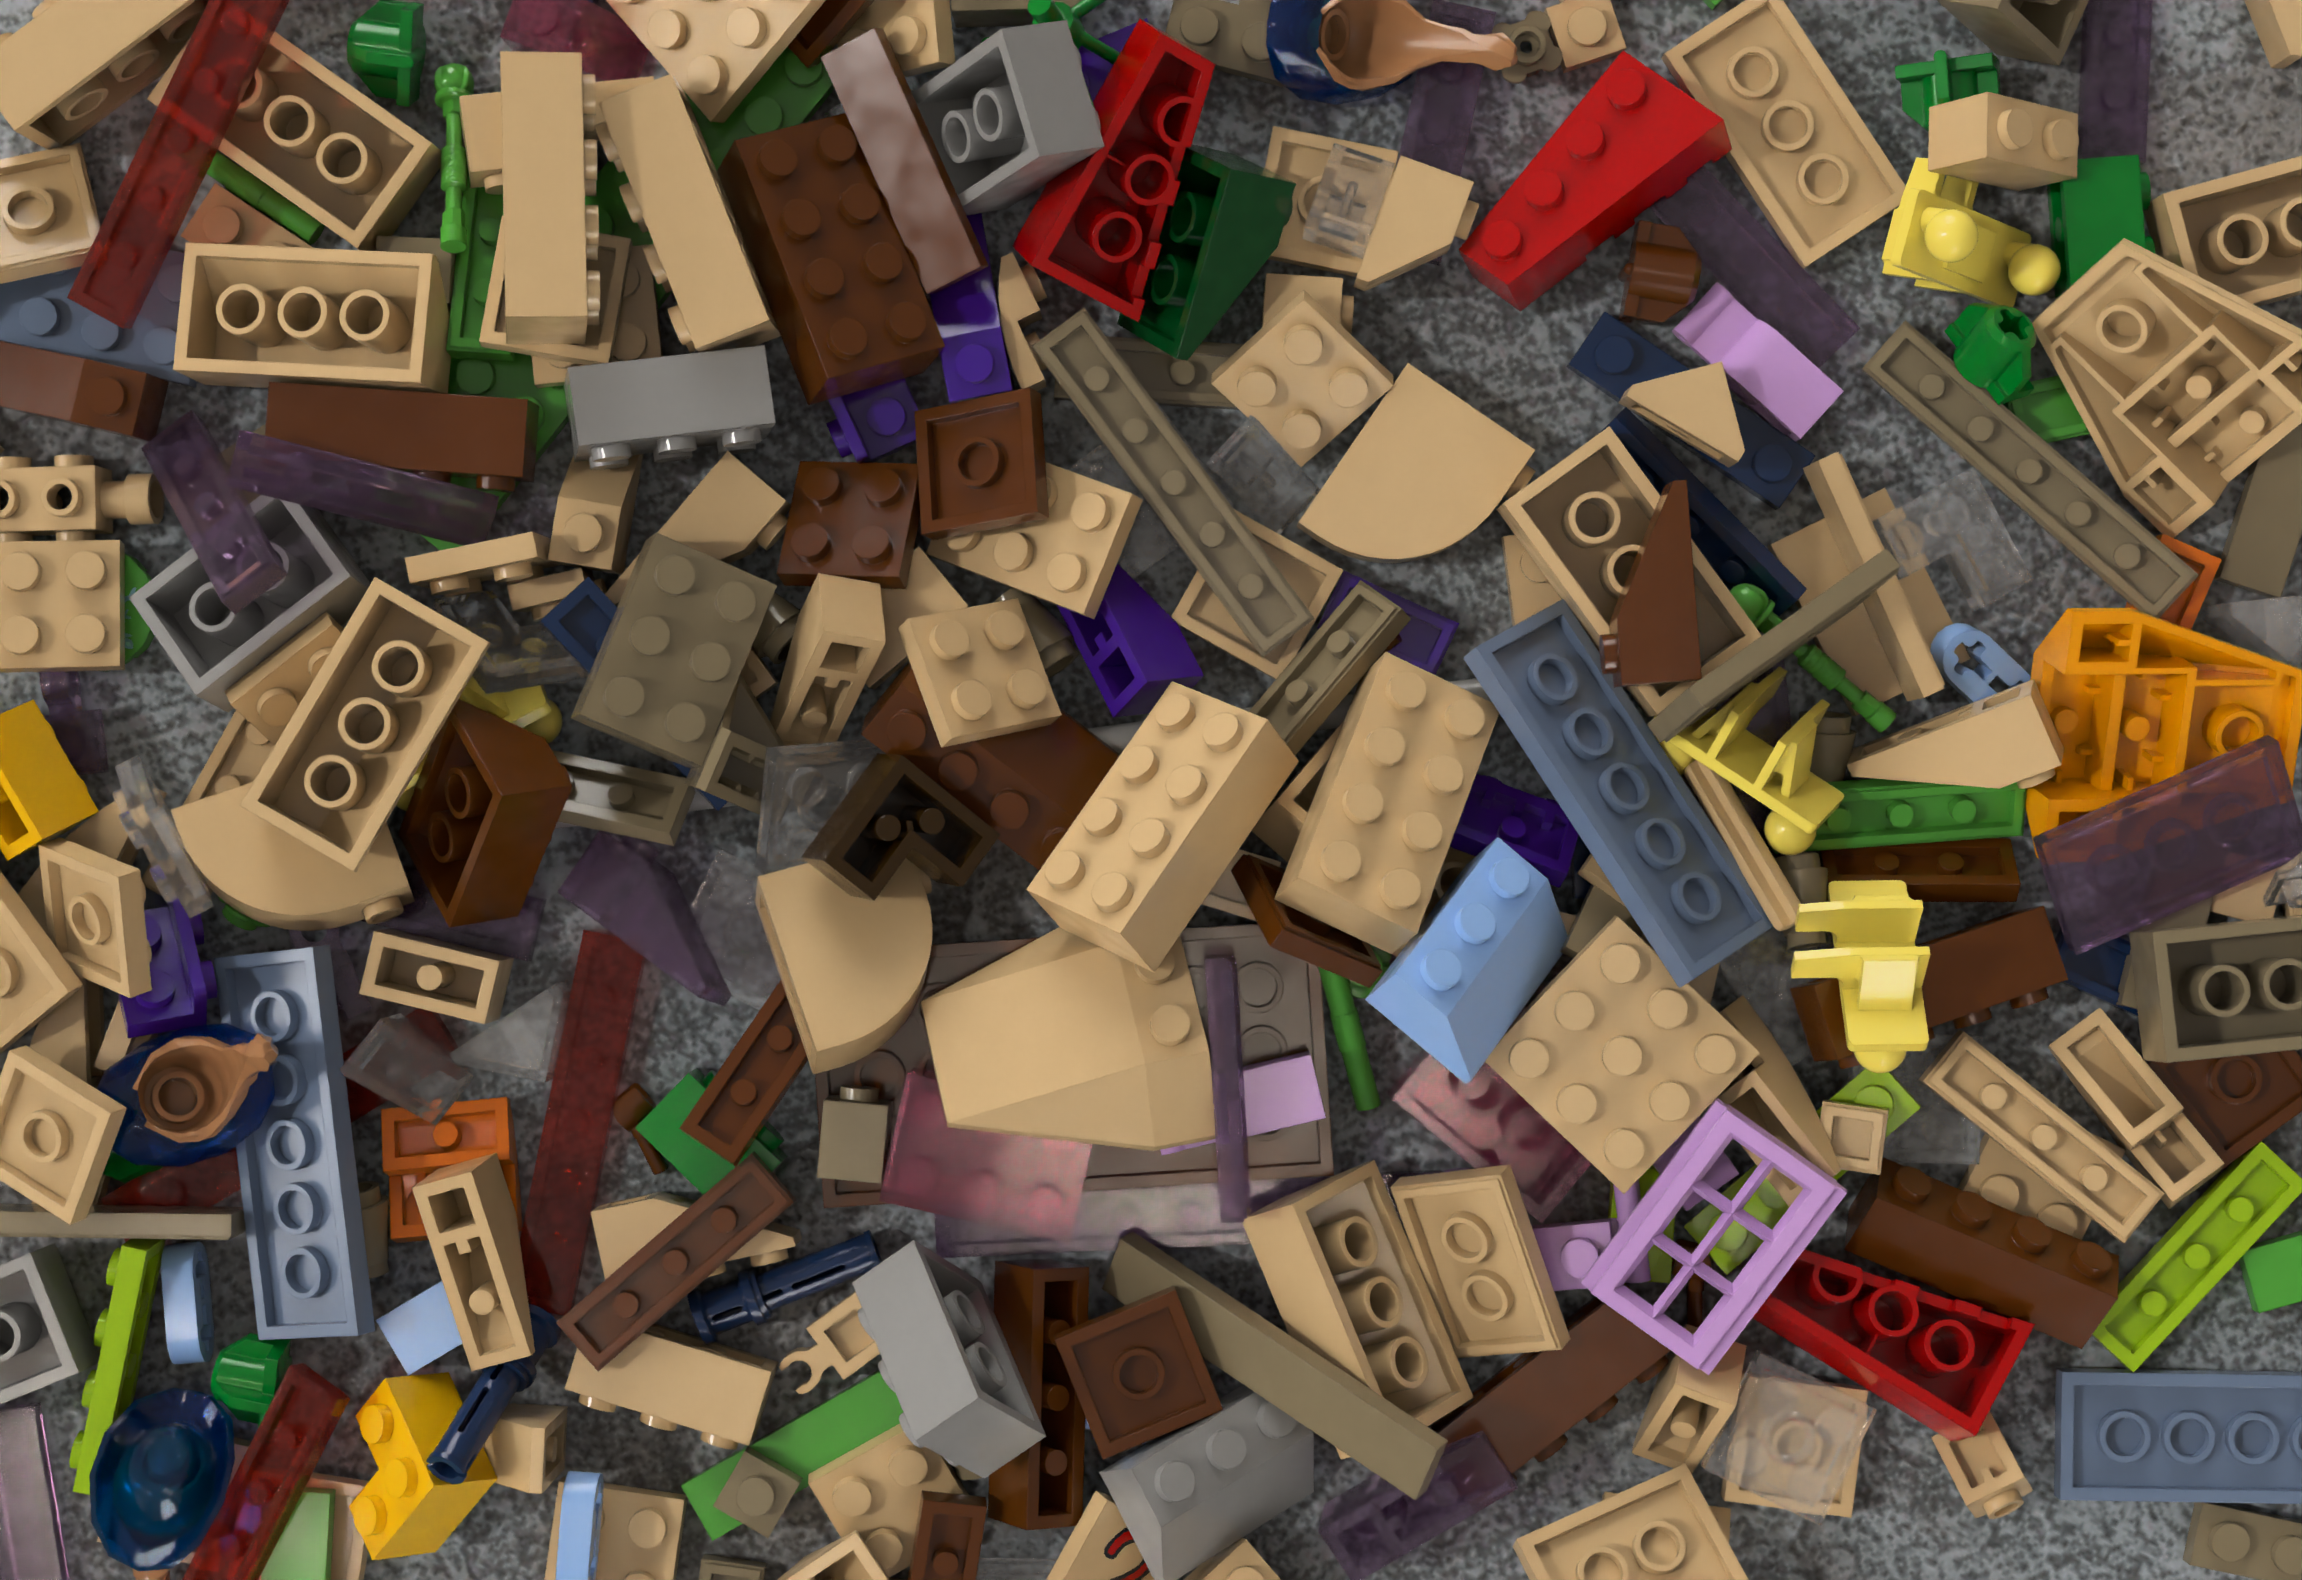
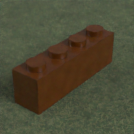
M269 382L264 460L277 465H283V476L291 478L320 480L323 479V468L348 470L347 480L353 482L387 484V473L412 474V485L451 488L452 477L476 479L477 490L513 493L515 492L516 481L534 483L539 406L528 399Z
M2044 906L2015 910L1915 945L1916 947L1929 946L1931 954L1922 985L1929 1040L1935 1038L1932 1028L1934 1026L1952 1020L1954 1028L1960 1029L1984 1022L1992 1018L1989 1007L2008 1000L2011 1009L2041 1002L2049 998L2046 987L2068 980ZM1818 978L1790 988L1814 1062L1837 1060L1840 1069L1861 1065L1857 1061L1854 1052L1847 1048L1838 979Z
M1883 1157L1881 1174H1870L1849 1208L1844 1250L2006 1318L2014 1317L2035 1324L2033 1329L2080 1349L2085 1346L2118 1299V1255L2106 1251L2096 1243L2083 1241L2051 1228L2034 1217L2023 1216L1989 1202L1974 1192L1963 1191L1927 1176L1914 1167L1903 1166Z
M1050 1258L995 1261L994 1313L1046 1437L989 1475L988 1517L1024 1530L1076 1526L1083 1514L1085 1414L1053 1335L1088 1321V1266Z
M1594 1297L1564 1320L1571 1339L1562 1350L1520 1354L1472 1392L1474 1398L1428 1426L1448 1440L1439 1463L1471 1505L1483 1496L1488 1502L1492 1501L1513 1486L1518 1479L1514 1472L1533 1457L1537 1462H1542L1559 1451L1568 1441L1564 1433L1583 1418L1588 1423H1592L1608 1413L1619 1401L1615 1394L1628 1383L1636 1379L1639 1384H1642L1663 1370L1669 1363L1666 1354L1671 1350L1597 1297Z

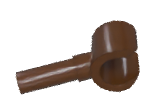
M633 1083L617 1096L614 1105V1116L624 1129L629 1132L631 1131L653 1174L657 1175L668 1169L661 1153L635 1129L656 1107V1104L640 1084Z
M1682 1239L1675 1241V1243L1691 1254L1699 1245L1698 1243ZM1707 1255L1703 1263L1711 1268V1261ZM1673 1257L1671 1274L1676 1275L1683 1265ZM1694 1273L1686 1286L1687 1324L1699 1328L1703 1322L1704 1282L1706 1281Z

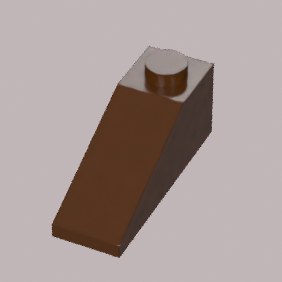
M0 341V407L155 444L169 385L168 381L145 372Z
M1675 480L1664 486L1610 618V634L1600 635L1599 650L1602 673L1613 674L1614 688L1693 682L1702 679L1687 480Z

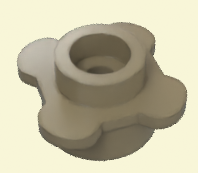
M1531 11L1527 14L1525 20L1511 25L1500 22L1493 27L1490 34L1503 32L1518 48L1516 52L1518 56L1517 64L1501 69L1502 77L1507 82L1520 84L1526 77L1533 76L1541 70L1553 72L1560 66L1562 52L1552 43L1548 32L1551 21L1545 13ZM1522 42H1529L1531 44L1532 50L1529 53H1524L1520 50Z

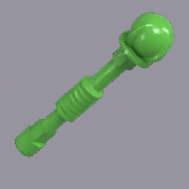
M449 63L440 66L434 74V87L437 92L435 94V104L443 109V118L446 120V146L441 149V190L446 192L445 212L442 213V227L440 228V248L448 253H460L467 248L465 212L462 210V193L467 189L466 150L462 147L459 96L474 94V78L466 66L458 63Z
M1743 583L1730 590L1755 627L1764 634L1783 621L1773 612L1775 602L1771 599L1768 600L1766 593L1761 588L1753 584ZM1804 644L1793 652L1798 658L1797 664L1816 678L1818 682H1821L1828 690L1835 689L1852 703V708L1863 716L1865 721L1879 733L1885 731L1896 718L1897 713L1882 701H1878L1867 690L1863 692L1845 677L1846 670L1841 668L1821 649L1817 648L1815 644L1809 646Z

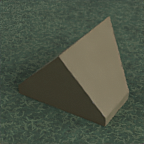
M741 674L703 765L690 769L685 784L778 823L803 763L791 757Z

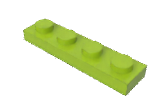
M1865 1068L1829 1099L1832 1101L1889 1108L1886 1137L1921 1108V1104L1891 1071L1887 1073H1874ZM1822 1106L1816 1110L1819 1118L1821 1117ZM1754 1164L1721 1194L1732 1201L1757 1168V1165ZM1841 1170L1833 1178L1838 1180L1848 1170ZM1765 1178L1743 1207V1210L1773 1230L1789 1206L1768 1179ZM1709 1203L1688 1221L1684 1228L1700 1244L1723 1212ZM1734 1220L1708 1255L1728 1275L1755 1252L1763 1243V1240Z
M2262 1141L2234 1160L2118 1284V1299L2094 1331L2092 1337L2120 1363L2134 1373L2302 1193V1178Z
M130 1239L121 1248L117 1247L110 1258L106 1273V1284L113 1286L109 1309L105 1308L102 1311L94 1333V1345L101 1347L97 1370L93 1369L88 1375L82 1393V1407L89 1408L85 1431H79L70 1453V1468L77 1469L73 1492L98 1497L111 1485L126 1418L131 1415L166 1239Z

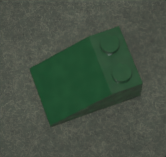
M1193 144L1191 147H1187L1177 177L1181 183L1174 206L1169 205L1159 237V242L1162 246L1155 269H1150L1142 295L1145 303L1140 320L1137 322L1120 313L1117 322L1119 326L1174 358L1186 361L1278 247L1283 227L1288 223L1292 213V196L1296 183L1233 153Z

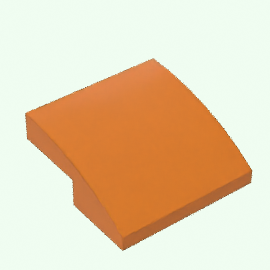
M508 1097L381 1109L383 1172L389 1176L391 1240L396 1243L429 1240L413 1194V1186L439 1168L497 1153L516 1211L518 1231H523L516 1140L511 1104Z

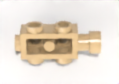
M57 455L54 456V466L32 467V459L28 457H0V489L4 488L9 497L8 504L1 510L0 496V542L33 541V536L56 535V541L95 540V534H113V519H127L131 525L159 524L162 521L164 493L161 490L163 489L161 479L156 473L128 474L125 480L112 481V470L94 465V456ZM63 487H68L72 493V500L66 508L62 509L63 501L58 491Z

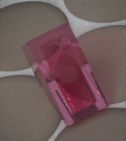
M513 0L500 34L501 39L512 51L582 52V74H595L596 82L639 78L649 52L621 17L587 0Z

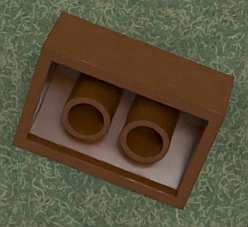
M460 699L456 702L430 747L398 832L401 841L449 928L519 916L572 788L567 769L558 762L545 738Z

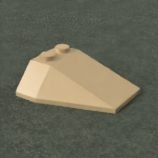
M2125 238L2116 244L2032 321L2037 337L2123 496L2162 534L2172 538L2176 537L2214 506L2232 479L2302 423V329Z
M1058 927L921 1001L922 1015L948 1128L1149 1151L1218 1138L1210 1053L1181 936L1178 937L1154 973Z

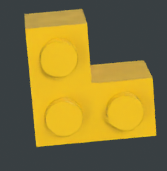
M34 699L0 714V850L6 860L9 861L37 847L38 844L50 841L66 833L99 812L88 793L86 784L76 773L59 744L52 726L45 720Z
M449 1372L385 1378L355 1415L362 1437L367 1442L379 1468L349 1505L355 1527L361 1534L372 1561L436 1552L498 1479L484 1447L480 1450L467 1472V1477L461 1484H451L440 1480L427 1467L429 1464L426 1462L428 1456L435 1450L463 1404Z

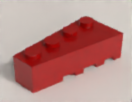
M1141 18L1138 20L1093 101L1100 119V132L1104 147L1046 184L1012 245L1031 266L1139 322L1145 303L1142 295L1150 269H1155L1162 246L1159 242V237L1169 205L1174 206L1181 183L1177 177L1186 148L1192 145L1216 64L1193 48Z
M1623 50L1458 249L1472 277L1521 312L1586 262V255L1612 235L1616 239L1635 224V217L1663 196L1668 199L1688 184L1686 178L1711 160L1714 164L1731 151L1732 146L1724 119Z
M1804 1249L1753 1317L1757 1322L1950 1441L1977 1435L2035 1325L2014 1317L2006 1318L1982 1310L1983 1307L1959 1299L1951 1300L1920 1290L1919 1286L1898 1279L1890 1280L1862 1271L1861 1267Z

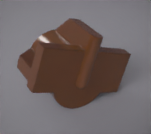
M1639 220L1634 226L1629 261L1618 273V279L1621 282H1625L1618 321L1631 323L1633 320L1663 324L1694 302L1700 280L1702 258L1679 227Z

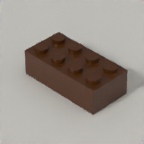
M846 113L734 140L717 173L807 404L819 403L924 373L943 350L945 344L911 258Z

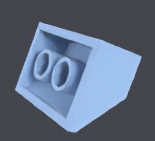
M1497 837L1466 864L1420 925L1418 933L1408 941L1365 999L1465 1084L1473 1079L1563 954L1560 951L1567 938V933L1549 880Z

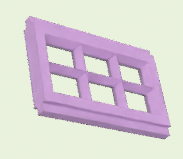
M1716 1098L1585 1274L1580 1284L1589 1289L1592 1295L1697 1370L1700 1369L1707 1375H1710L1845 1197L1847 1189L1837 1183V1180L1731 1105L1725 1104ZM1734 1139L1760 1157L1762 1161L1731 1201L1702 1179L1730 1141ZM1774 1167L1801 1186L1803 1190L1772 1230L1743 1210V1207ZM1694 1191L1723 1213L1691 1254L1665 1236L1663 1231ZM1735 1220L1762 1239L1763 1243L1736 1279L1730 1282L1703 1263V1260ZM1656 1245L1683 1266L1652 1306L1624 1286V1284L1651 1247ZM1695 1273L1722 1292L1723 1296L1695 1333L1692 1334L1665 1315L1664 1312Z

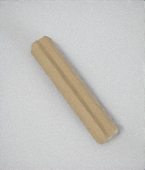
M1693 761L1684 769V776L1717 832L1734 856L1742 874L1771 924L1779 932L1795 926L1798 905L1801 902L1732 785L1699 761Z

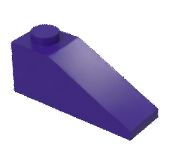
M982 213L967 215V218L989 266L935 294H930L934 319L945 344V347L940 352L950 404L1014 391Z
M1118 563L1095 619L1057 605L1113 718L1149 714L1172 681L1192 689L1204 677L1177 622Z

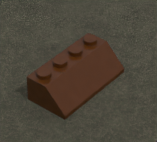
M910 662L907 663L866 714L861 732L862 736L886 754L903 755L1000 834L998 839L1038 870L1044 865L1120 756L1118 752L1060 707L1062 716L1051 725L941 748Z

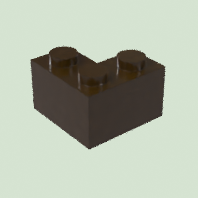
M877 753L801 857L850 896L875 901L905 858L937 883L963 887L1000 834L903 755Z

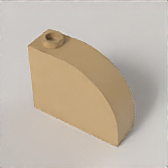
M1407 363L1394 382V386L1389 389L1296 527L1331 550L1362 561L1402 563L1427 558L1459 543L1492 513L1504 496L1509 499L1526 487L1536 472L1526 464L1535 452V449Z
M253 782L171 809L184 847L203 880L225 903L241 914L258 922L278 928L299 931L338 928L366 919L368 924H377L399 916L404 911L403 905L415 902L387 822L358 871L354 872L239 806Z
M907 858L899 866L875 901L850 896L809 863L761 875L757 878L755 904L813 1075L853 1063L884 1045L906 1022L918 1001L927 972L933 940V923L927 894L932 892L931 878Z

